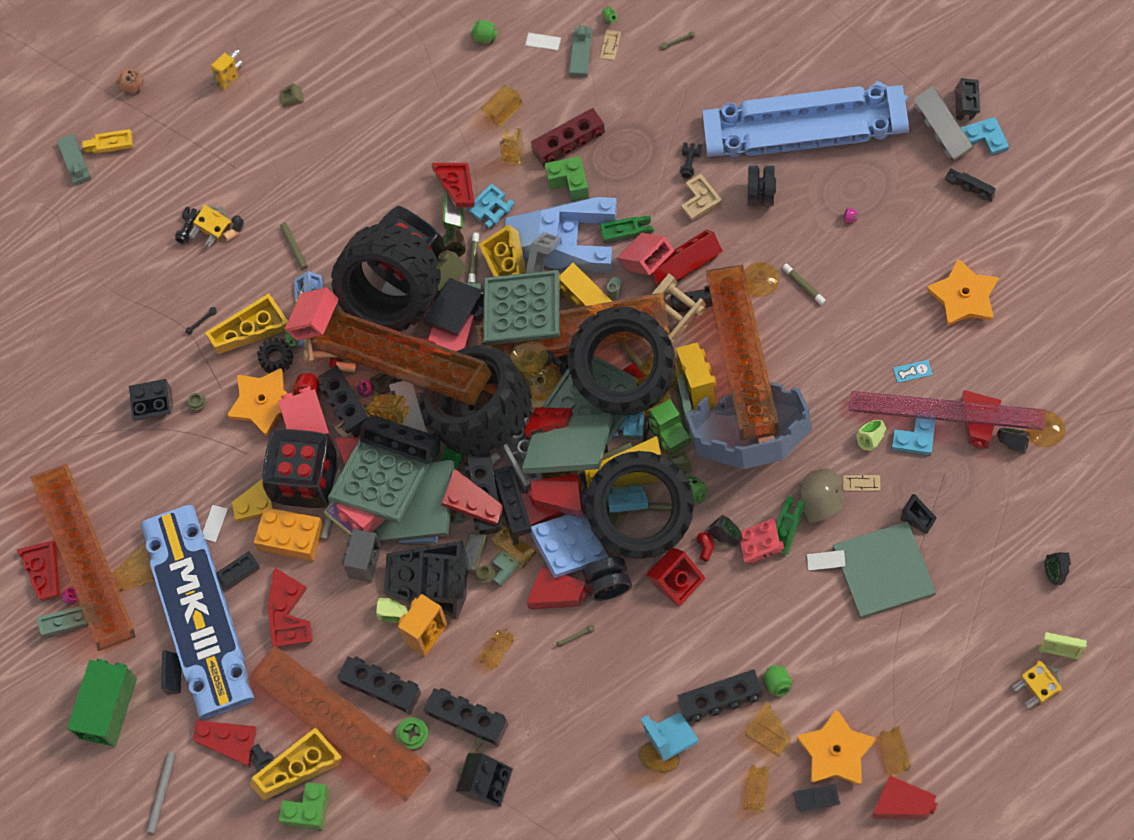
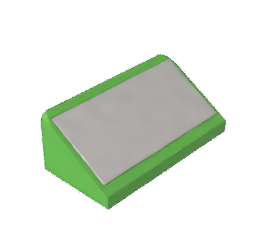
M444 191V229H449L450 227L463 228V208H455L448 194Z

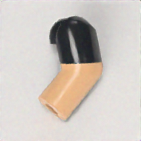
M239 215L231 219L233 227L223 233L227 241H230L242 231L244 220Z

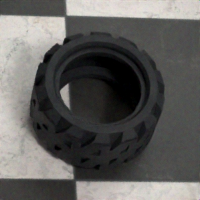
M375 224L370 228L365 227L356 232L337 258L331 273V286L334 295L339 298V306L347 315L350 314L355 322L364 327L370 326L374 331L388 332L389 329H393L394 332L408 329L410 324L416 325L423 318L441 282V271L436 269L438 260L433 250H428L426 247L427 243L417 234L412 235L408 232V229L398 225L389 227L388 224ZM376 260L394 266L407 279L411 293L394 296L379 291L367 280L362 269V263Z
M610 307L596 312L597 315L588 317L579 326V331L573 335L571 340L568 369L572 382L579 393L591 405L603 412L611 413L612 415L628 416L636 415L643 410H649L662 397H665L672 385L673 377H675V351L669 336L654 317L633 307ZM619 332H631L640 335L650 343L653 351L651 372L642 384L632 390L623 392L608 390L600 386L594 378L592 371L594 352L597 346L608 336Z
M486 345L463 348L453 352V355L448 358H444L435 366L432 374L428 375L423 385L425 390L420 396V406L423 409L421 413L425 421L437 436L441 437V441L449 449H454L456 453L469 455L470 452H473L475 455L489 453L491 449H498L508 443L510 438L514 434L517 435L524 426V419L529 416L532 405L530 386L510 357L502 350L495 347L490 348ZM486 384H497L493 397L483 408L468 416H452V401L461 389L468 386L480 387Z
M634 451L615 456L597 471L590 482L586 494L585 508L591 530L606 548L628 558L643 559L664 554L680 542L689 529L693 518L694 498L687 477L673 461L653 452ZM645 472L654 475L665 484L671 496L672 510L668 522L658 533L647 538L636 539L620 533L612 525L607 514L606 499L611 486L618 478L628 473Z

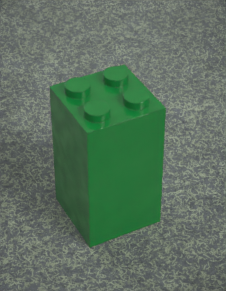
M103 659L89 660L67 727L77 739L116 747L137 678L127 668V665L122 663L108 664V661Z

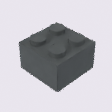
M353 529L352 535H349L347 539L348 550L347 553L343 554L342 565L350 579L372 583L382 546L376 533Z

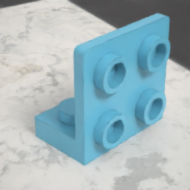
M681 712L658 724L656 721L652 722L648 715L641 718L646 735L663 761L699 742Z

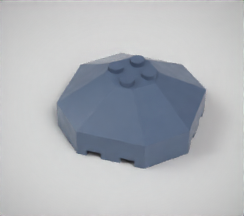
M770 382L768 383L770 398L758 396L756 390L750 389L741 391V398L739 399L735 398L734 393L723 395L722 398H719V403L711 411L708 397L703 398L697 404V411L695 413L690 411L686 415L689 435L697 456L742 469L784 460L812 430L810 411L800 389L792 388L791 391L783 389V385ZM766 414L775 440L759 443L751 418Z

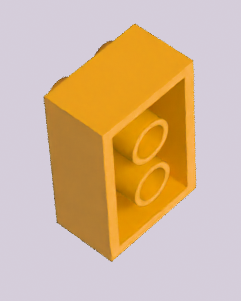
M264 507L254 544L258 551L314 562L323 523L319 517Z
M421 594L419 598H415L412 601L411 609L407 615L404 614L400 618L398 628L405 644L425 657L448 624L442 607Z

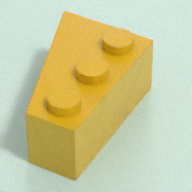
M574 263L560 275V294L581 310L587 318L597 315L596 312L609 308L613 303Z
M698 342L676 348L680 370H683L689 389L688 395L689 398L692 397L693 409H697V404L705 397H708L709 407L713 409L716 406L714 387L717 384L714 375H710L712 372L709 362H705L706 354L704 349H700Z

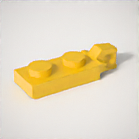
M127 129L95 134L92 140L82 141V146L85 153H104L133 148L132 131Z

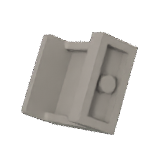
M543 232L532 242L526 273L543 272L546 255L550 254L560 245L561 237Z

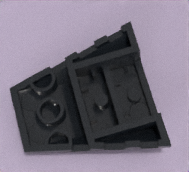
M463 540L387 553L384 593L410 602L415 598H419L422 594L440 605L444 615L458 620L466 600L468 556Z

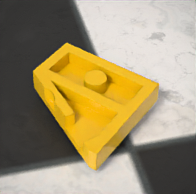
M262 479L232 502L236 522L261 517L264 507L273 508L272 501L267 497L263 489Z

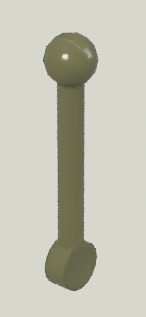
M690 31L687 35L668 43L662 42L660 47L662 50H666L672 44L687 38H694L695 33Z
M589 625L587 629L564 640H559L556 642V645L561 647L583 634L592 633L595 628L593 625Z
M481 738L474 740L475 745L470 753H475L476 749L482 745ZM464 765L458 770V775L460 776Z

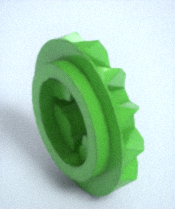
M407 718L397 727V741L407 750H416L423 746L428 739V728L419 718ZM415 727V732L419 736H413L410 741V736L406 732H412Z

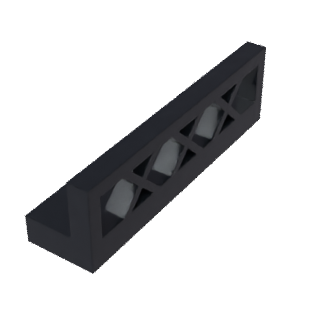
M508 466L495 469L493 472L500 504L503 505V514L514 546L519 544L518 536L532 533V528L513 467Z

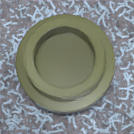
M192 393L187 400V405L193 411H200L206 406V398L201 393Z
M482 565L476 571V579L481 584H487L495 577V570L488 565Z

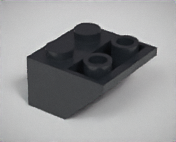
M166 379L129 386L133 421L171 414L173 408L172 391Z
M468 753L455 792L472 800L501 807L513 768L484 753Z

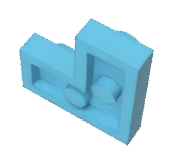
M995 117L961 127L971 144L984 141L991 156L1008 151L1009 145Z
M916 415L914 432L895 429L892 450L931 456L936 417Z

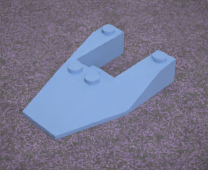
M596 197L506 218L505 226L509 224L518 230L524 260L528 261L532 242L543 232L561 237V242L550 254L546 255L544 267L565 271L574 263L585 273H612V247L577 245L579 223L601 224L616 221V198Z

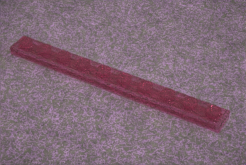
M851 391L848 407L849 411L1042 431H1045L1047 418L1046 409Z

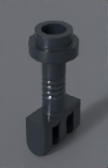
M688 142L683 143L682 155L687 157L685 165L680 168L682 178L690 179L694 175L693 159L694 157H700L702 144H698L696 150L694 149L695 143H691L690 149L687 148Z
M185 207L182 213V218L186 220L181 231L179 230L175 233V240L178 243L185 244L189 241L190 236L188 232L201 210L197 213V209L192 208L191 210L190 207Z
M550 350L540 353L539 359L542 364L546 366L554 364L560 368L561 375L565 374L568 369L567 355L564 354L556 358Z

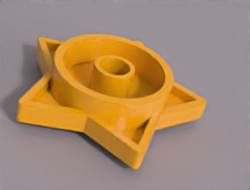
M958 259L949 277L929 285L927 291L942 303L948 326L963 319L971 318L992 321L993 312L989 297L996 287L999 278L975 274Z
M281 368L262 378L238 375L240 396L227 414L229 419L250 421L265 436H268L274 424L283 416L278 400L282 399V395L288 394L284 390V374Z
M838 710L834 711L821 730L798 735L797 740L812 758L811 783L815 784L835 777L860 786L862 783L861 759L875 743L876 738L852 731ZM833 748H838L841 751L836 753L833 751Z

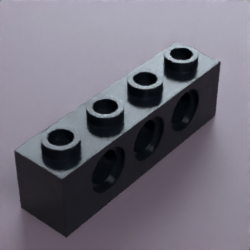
M336 365L318 376L321 382L319 387L324 395L328 393L329 397L326 399L331 407L335 406L337 408L334 412L339 420H344L342 426L347 434L351 432L354 438L360 436L361 424L369 416Z
M372 414L361 424L360 442L426 464H430L440 453L441 437Z
M491 454L467 456L468 463H464L466 474H470V480L498 501ZM477 473H483L485 477L483 479H477L475 475ZM501 515L497 525L473 518L475 530L479 529V534L486 535L503 532Z
M349 656L347 657L337 676L341 684L411 715L422 694L418 684L410 680L407 682L400 680L401 677L395 673L390 672L387 674L382 672L383 669L374 664L369 666L359 657L355 656L354 659ZM360 673H367L364 679H358ZM379 680L385 681L382 687L375 686ZM397 688H402V689H403V691H402L401 694H399V695H394V694H393V692H394L395 689H397Z
M753 669L677 696L685 720L696 723L701 721L702 717L708 715L710 717L717 716L722 713V710L728 708L729 710H734L746 702L749 704L755 703L760 700L763 691ZM737 688H743L745 690V693L742 695H738L734 692V690ZM723 694L726 699L720 702L715 697ZM698 701H705L707 706L699 708L696 706V703Z
M440 688V690L433 689L423 709L427 716L496 746H499L509 725L507 719H505L506 716L499 712L493 714L480 704L472 705L468 699L462 696L456 698L451 695V692ZM447 704L454 705L450 711H445L444 707ZM463 713H472V716L470 718H462ZM485 719L490 721L487 727L480 726L481 721Z

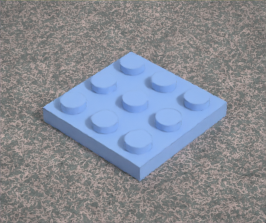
M568 514L531 526L532 533L530 534L554 578L585 569L596 561L608 558L600 541L591 530L585 514L584 517Z

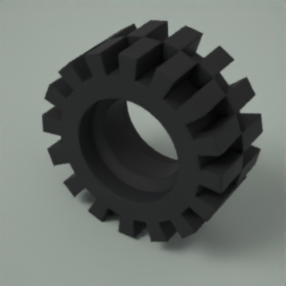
M272 338L268 339L269 343L264 341V346L260 345V351H257V358L265 372L268 371L269 374L280 368L284 373V368L288 370L290 368L289 364L292 365L293 355L288 343H285L283 339L279 341L278 338H275L274 341H272ZM280 351L282 357L278 361L272 362L268 359L270 353Z

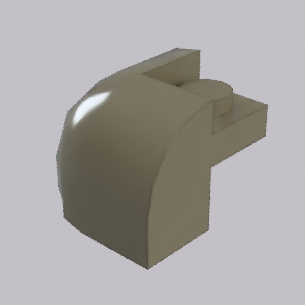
M818 469L811 471L799 484L802 496L799 501L805 502L803 511L810 523L833 516L844 508L842 504L846 499L839 487L844 481L840 475L832 470Z

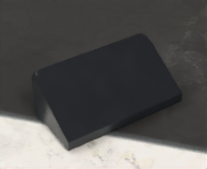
M163 650L161 689L166 694L181 693L182 667L178 654Z

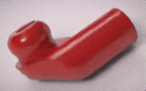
M701 532L697 535V541L703 546L700 559L708 562L715 546L710 534Z

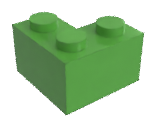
M581 156L545 163L550 190L568 186L571 202L589 198Z
M670 399L650 410L649 421L651 425L649 428L654 436L657 435L659 437V444L664 451L667 450L671 455L690 445V436L680 423V414Z
M306 782L303 803L282 800L279 822L286 827L323 831L330 794L327 785Z

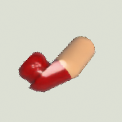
M338 357L330 358V368L337 365L341 372H355V363L340 362Z

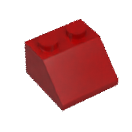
M674 547L668 550L646 574L654 586L679 607L706 579L688 555Z

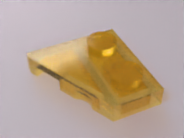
M145 543L141 544L113 572L119 592L155 579L150 565L151 558Z
M766 701L745 732V735L780 757L791 741V738L782 727V723L776 717L770 703Z

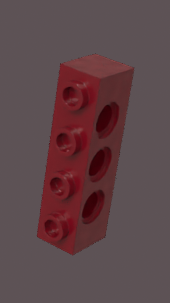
M591 108L531 141L532 152L542 166H545V163L555 162L556 159L563 155L570 154L572 150L585 146L587 142L594 138L601 137L605 133L604 123L594 108Z

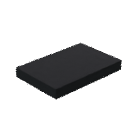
M449 278L425 317L424 324L458 337L483 296V290Z

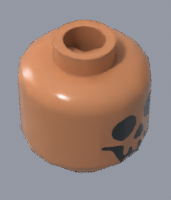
M124 69L122 74L118 73L116 84H119L121 91L136 94L138 90L141 91L144 77H141V73L138 71Z

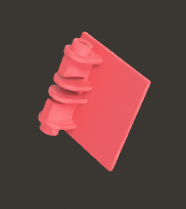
M775 518L740 531L742 534L740 543L745 563L753 564L758 560L765 559V554L770 557V552L773 555L782 552V549H784L783 543L779 542Z

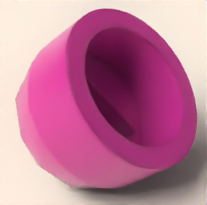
M846 208L843 222L854 223L857 219L853 217L854 215L858 216L857 211L852 208Z
M367 380L361 381L358 385V392L361 396L368 397L373 393V386ZM363 385L367 386V391H364Z
M68 587L62 594L63 602L68 605L75 603L79 599L78 591L75 588Z

